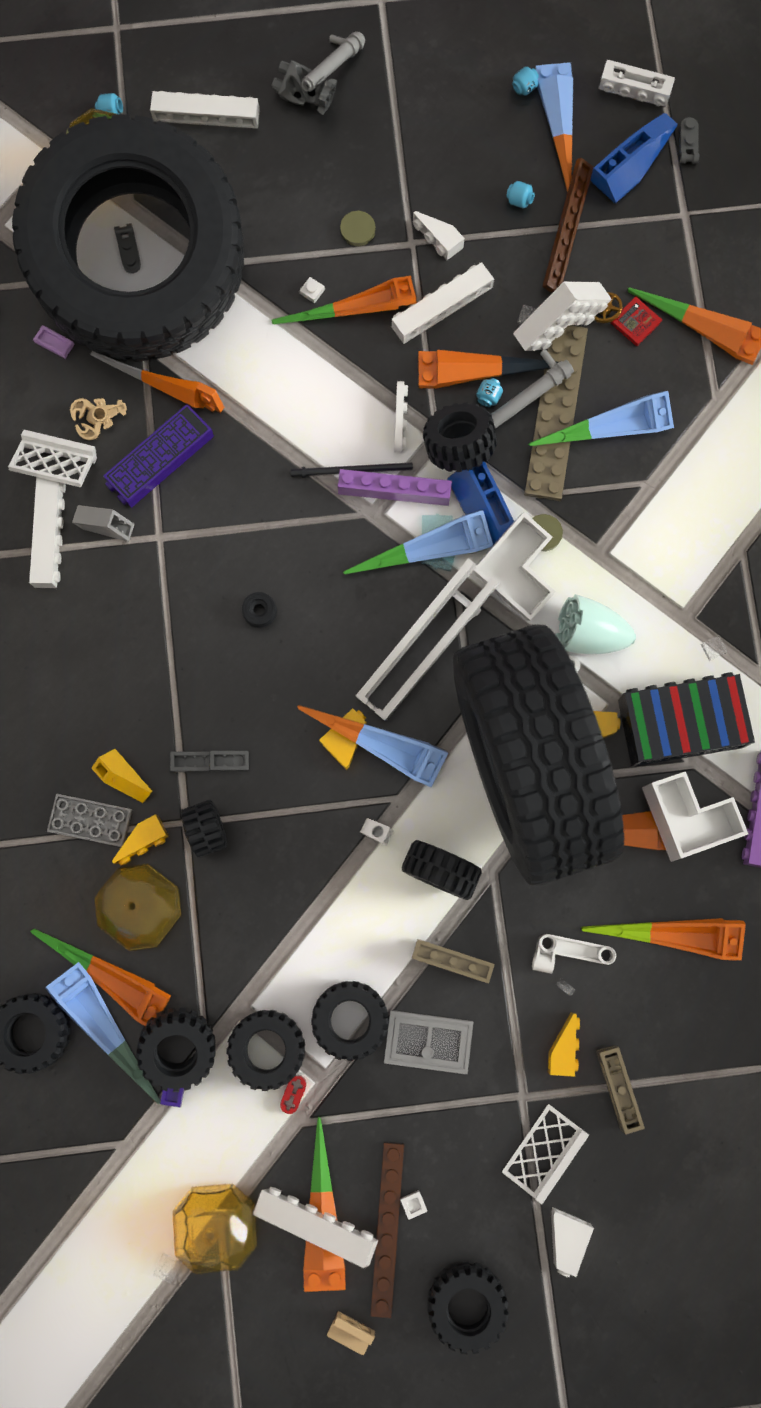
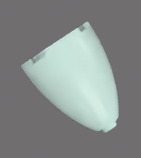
M574 594L573 598H567L558 617L560 633L555 635L566 652L579 654L611 653L629 647L636 640V634L626 620L612 609L590 598Z

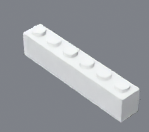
M152 91L150 108L152 118L156 122L258 128L260 110L258 98Z
M482 262L478 265H473L464 274H459L448 284L441 285L434 293H428L418 303L411 304L407 310L395 314L392 318V329L403 344L492 289L494 278Z
M36 477L29 583L34 588H57V582H60L58 564H61V553H59V547L62 546L63 542L60 531L64 525L61 515L62 510L65 508L63 493L66 491V484Z
M270 1187L261 1191L253 1215L362 1268L370 1265L378 1240L373 1238L374 1235L365 1230L360 1232L354 1229L355 1226L346 1221L341 1223L335 1220L336 1217L330 1213L322 1214L313 1205L306 1204L305 1206L299 1203V1199L294 1196L288 1195L286 1197L282 1195L281 1190Z

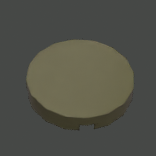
M352 211L341 220V236L348 244L357 247L364 246L374 238L376 231L375 221L368 213Z
M540 514L533 517L532 519L553 537L541 551L553 550L562 539L563 529L561 523L555 517L548 514Z

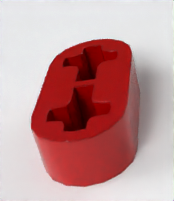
M296 1075L288 1083L282 1097L280 1106L286 1114L294 1113L301 1102L307 1085L306 1079L301 1075ZM297 1079H300V1084L303 1087H299L297 1092L294 1093L292 1081L296 1082ZM292 1095L294 1096L293 1104L295 1107L287 1109L284 1101H289Z

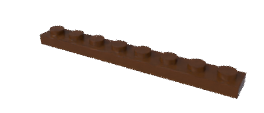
M583 158L577 159L542 286L551 293L564 281L594 168Z
M384 1142L376 1238L378 1243L375 1251L371 1302L372 1317L391 1318L404 1143Z

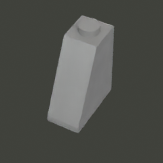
M81 505L77 506L72 523L83 530L124 541L130 540L135 525L113 509Z

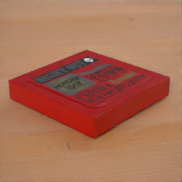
M635 297L622 309L620 316L610 324L637 347L662 322V319Z

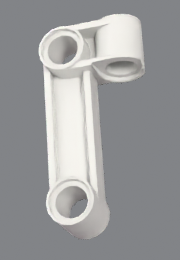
M543 934L537 940L532 970L552 974L555 954L609 965L615 961L616 952L609 946ZM546 937L552 941V945L548 949H545L542 945V941ZM603 950H608L610 953V958L607 961L601 958Z

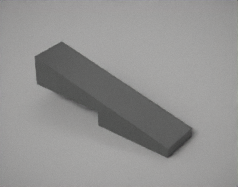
M249 751L170 752L169 773L249 770Z

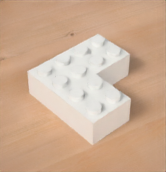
M563 282L513 334L525 351L548 349L552 345L551 342L555 338L560 337L567 326L588 325L592 323L595 316L604 311L612 299L600 282Z
M523 512L477 563V567L472 573L485 584L491 578H494L499 583L494 592L524 619L531 621L556 591L533 572L528 565L553 537Z
M686 771L642 787L671 862L748 835L734 797L700 809Z

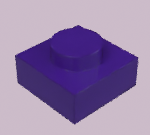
M168 1088L167 1091L163 1090L160 1104L180 1108L182 1106L184 1088H179V1092H173L171 1088Z

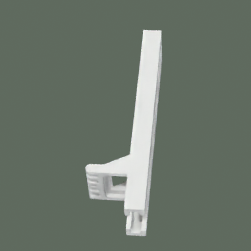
M469 558L357 693L356 697L364 704H367L383 720H388L463 627L473 617L478 616L481 612L480 607L499 585L494 578H491L472 602L461 594L458 588L477 567ZM453 596L466 607L465 611L383 710L378 709L368 698Z

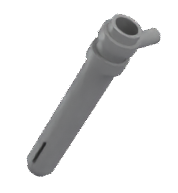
M352 32L346 39L331 35L329 41L340 46L302 79V88L305 91H312L348 58L356 55L364 47L365 38L363 34Z
M546 349L543 350L540 355L549 365L550 369L540 379L491 413L495 429L552 387L560 385L563 379L571 377L574 369L569 361L564 360L556 363Z

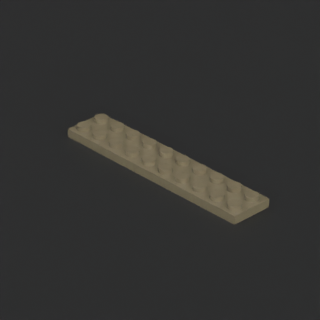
M567 326L564 329V333L560 337L555 338L551 342L552 345L547 349L554 361L568 360L574 372L568 379H563L560 385L552 387L540 396L533 441L573 425L588 328ZM544 369V374H543V376L546 374V371L549 370V369ZM571 441L532 446L525 496L561 501Z

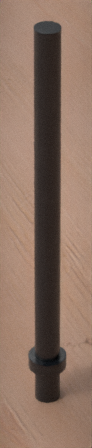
M413 463L306 468L303 466L301 469H291V477L302 476V478H306V476L339 474L340 469L363 472L413 470Z

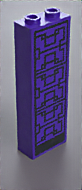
M186 404L103 475L107 481L105 485L111 492L115 490L119 494L117 498L123 505L127 503L132 508L214 437L212 429Z

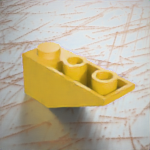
M116 749L100 756L92 766V770L104 783L141 803H144L152 793L148 785Z
M155 814L137 824L113 858V864L124 865L131 861L130 857L136 854L138 856L143 855L149 851L147 848L153 845L157 847L166 842L165 839L169 835L159 816Z
M570 1013L549 1050L548 1073L550 1075L575 1076V1071H578L579 1062L578 1059H575L576 1051L579 1050V1038H576V1030L580 1028V1018H577L576 1013Z

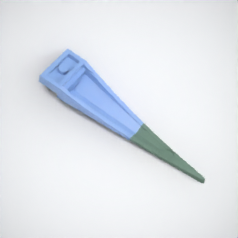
M78 962L46 986L45 989L58 1006L157 1104H160L159 1097L149 1080L142 1076L143 1070H139L135 1056L116 1025L91 976Z

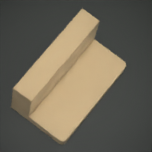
M338 1311L327 1336L364 1355L368 1345H371L375 1338V1331Z

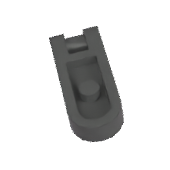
M691 117L683 119L680 125L679 163L692 162V164H698L699 125L697 120Z
M132 223L126 224L125 227L121 228L120 226L114 227L125 271L130 274L138 272L141 268V261ZM128 234L129 237L122 238V235Z

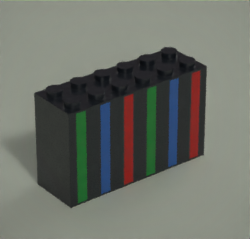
M733 672L721 674V677L718 678L710 675L703 677L700 681H695L693 678L684 680L681 684H676V682L665 683L663 687L658 688L657 685H650L645 687V690L638 691V688L626 690V693H623L618 699L631 767L742 749L755 743L740 674L733 675Z

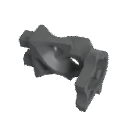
M293 60L290 63L281 61L278 72L284 74L285 77L283 81L275 77L272 88L278 92L281 99L302 106L306 102L318 106L317 111L324 115L332 102L337 80L329 79L324 84H319L313 89L315 96L311 97L308 95V91L302 88L301 83L303 79L302 74H309L312 70ZM300 92L301 97L296 98L294 93Z

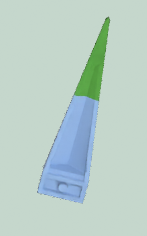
M662 391L643 396L530 442L528 445L535 446L654 433L674 428L668 391Z
M479 510L458 517L349 568L343 573L349 574L399 564L473 553L493 546L484 511Z

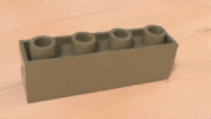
M417 939L411 957L412 959L488 984L495 965Z

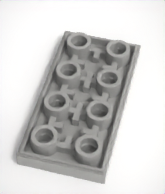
M56 794L47 832L122 847L126 840L133 810Z

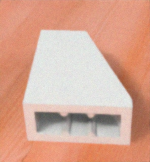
M552 1207L554 1264L558 1269V1273L566 1277H570V1275L576 1277L594 1228L591 1223Z

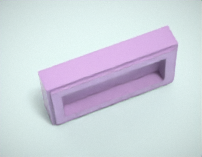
M43 325L33 339L34 343L66 359L75 345L70 339Z

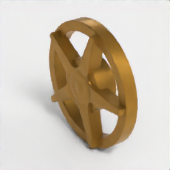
M607 292L612 300L607 304L608 307L600 312L603 315V319L595 316L594 321L608 323L620 316L622 301L616 294ZM614 299L619 303V308L612 306ZM612 311L617 312L614 316L606 318V315Z

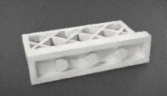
M23 430L21 434L22 440L8 468L10 471L81 487L91 465L95 464L97 460L95 446ZM24 448L34 450L26 454L23 452ZM45 452L51 455L42 458L40 454ZM37 455L39 460L30 463L28 458ZM59 457H66V458H69V459L66 460V461L60 462L58 458H59ZM55 459L57 464L50 467L46 465V462ZM25 460L27 463L23 466L16 465L17 462ZM83 461L86 464L78 467L76 462ZM43 464L45 468L38 471L34 470L33 467ZM70 464L74 465V469L65 471V466ZM61 469L63 473L54 475L51 472ZM76 473L80 475L78 480L69 477Z
M548 1104L502 1173L533 1196L540 1204H543L589 1134ZM549 1110L557 1115L558 1124L546 1126L545 1116ZM559 1118H561V1119H562L563 1121H565L566 1123L560 1124V1119H559ZM543 1120L544 1126L538 1127ZM570 1125L576 1130L571 1138L563 1139L561 1126ZM559 1127L561 1139L549 1141L547 1128ZM545 1129L546 1141L535 1143L533 1136L535 1130ZM531 1138L532 1143L526 1144L528 1140ZM563 1141H569L567 1145L564 1147ZM561 1142L563 1149L561 1154L551 1156L549 1143ZM547 1144L549 1156L537 1158L535 1145ZM527 1146H533L535 1158L523 1160L522 1149ZM520 1154V1160L515 1161L517 1156ZM552 1158H557V1160L553 1164ZM550 1159V1170L540 1173L538 1160ZM535 1161L537 1173L525 1175L523 1162ZM521 1163L523 1175L514 1176L508 1172L512 1164ZM541 1175H546V1176L544 1177V1179L542 1180V1182H541L540 1176H541ZM538 1176L539 1186L535 1192L527 1186V1177ZM523 1178L524 1183H522L519 1179Z

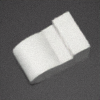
M366 818L360 833L387 846L394 830Z

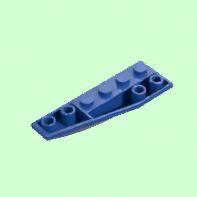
M666 113L652 120L593 168L590 181L616 204L642 180L678 124Z
M482 462L481 466H475L472 470L467 471L466 469L462 470V472H454L447 480L452 481L451 488L466 515L479 510L484 511L494 545L514 520L486 463Z

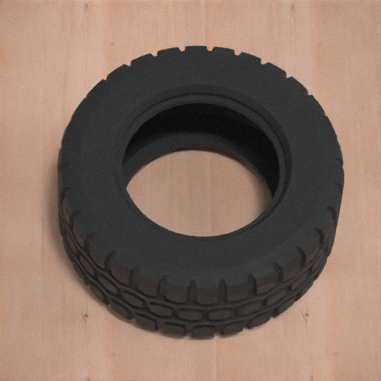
M125 114L112 115L111 119L101 116L89 119V124L81 122L68 128L69 133H60L49 142V148L44 147L34 158L35 164L33 166L30 165L22 179L23 186H19L14 203L16 208L13 211L12 229L14 230L13 245L18 256L19 268L24 278H26L29 288L46 313L63 332L68 333L70 338L82 346L88 345V348L102 355H107L108 353L112 358L128 360L130 357L134 361L150 360V357H155L156 359L171 356V352L176 351L179 353L190 348L191 343H198L209 334V330L216 328L224 318L223 313L229 311L234 302V293L238 291L242 279L244 243L241 218L234 191L228 183L226 174L220 165L214 162V157L202 145H197L195 139L181 130L177 132L174 126L165 122L158 121L155 123L153 118L138 115L135 118H130V115ZM144 194L158 198L172 206L188 224L190 238L185 256L178 268L167 279L151 288L125 292L103 287L89 279L78 267L76 251L80 230L88 216L102 203L121 195Z
M530 625L507 634L492 637L490 640H483L479 643L462 647L453 654L454 681L469 743L503 840L525 881L529 885H542L564 878L567 875L570 876L595 868V866L613 862L621 856L624 850L623 817L607 748L585 688L568 653L555 633L546 625Z

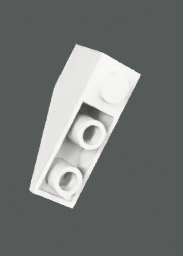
M417 211L413 213L414 227L424 234L428 243L434 245L440 256L448 260L463 249L465 238L453 225Z

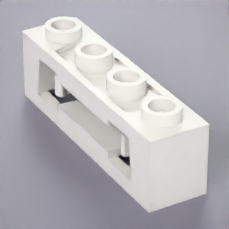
M607 60L599 89L666 107L675 77ZM614 68L624 70L625 74H622L621 71L619 73L614 72ZM653 78H654V79H658V80L664 81V83H663V84H659V83H657L658 81L652 82V80H653Z

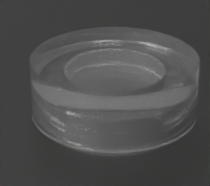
M562 978L557 980L556 985L567 995L572 996L576 991Z

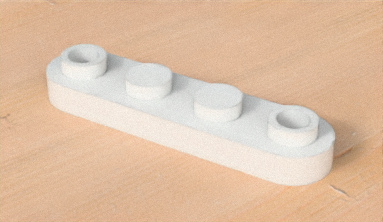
M397 381L394 452H402V449H406V437H402L403 431H406L407 420H403V414H407V403L404 402V397H408V385H404V381Z

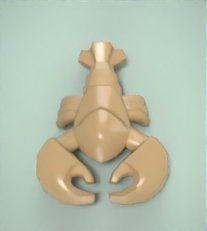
M99 398L94 399L97 405L94 406L87 399H76L70 408L72 419L77 421V412L80 413L79 419H81L87 409L86 420L94 425V427L81 423V426L85 428L83 431L77 424L75 425L77 433L85 440L96 439L100 434L102 424L104 429L109 428L113 425L111 418L118 413H121L123 416L126 415V404L122 400H118L117 405H106L105 399Z

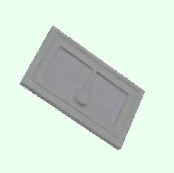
M390 1010L384 1063L468 1075L473 1021Z

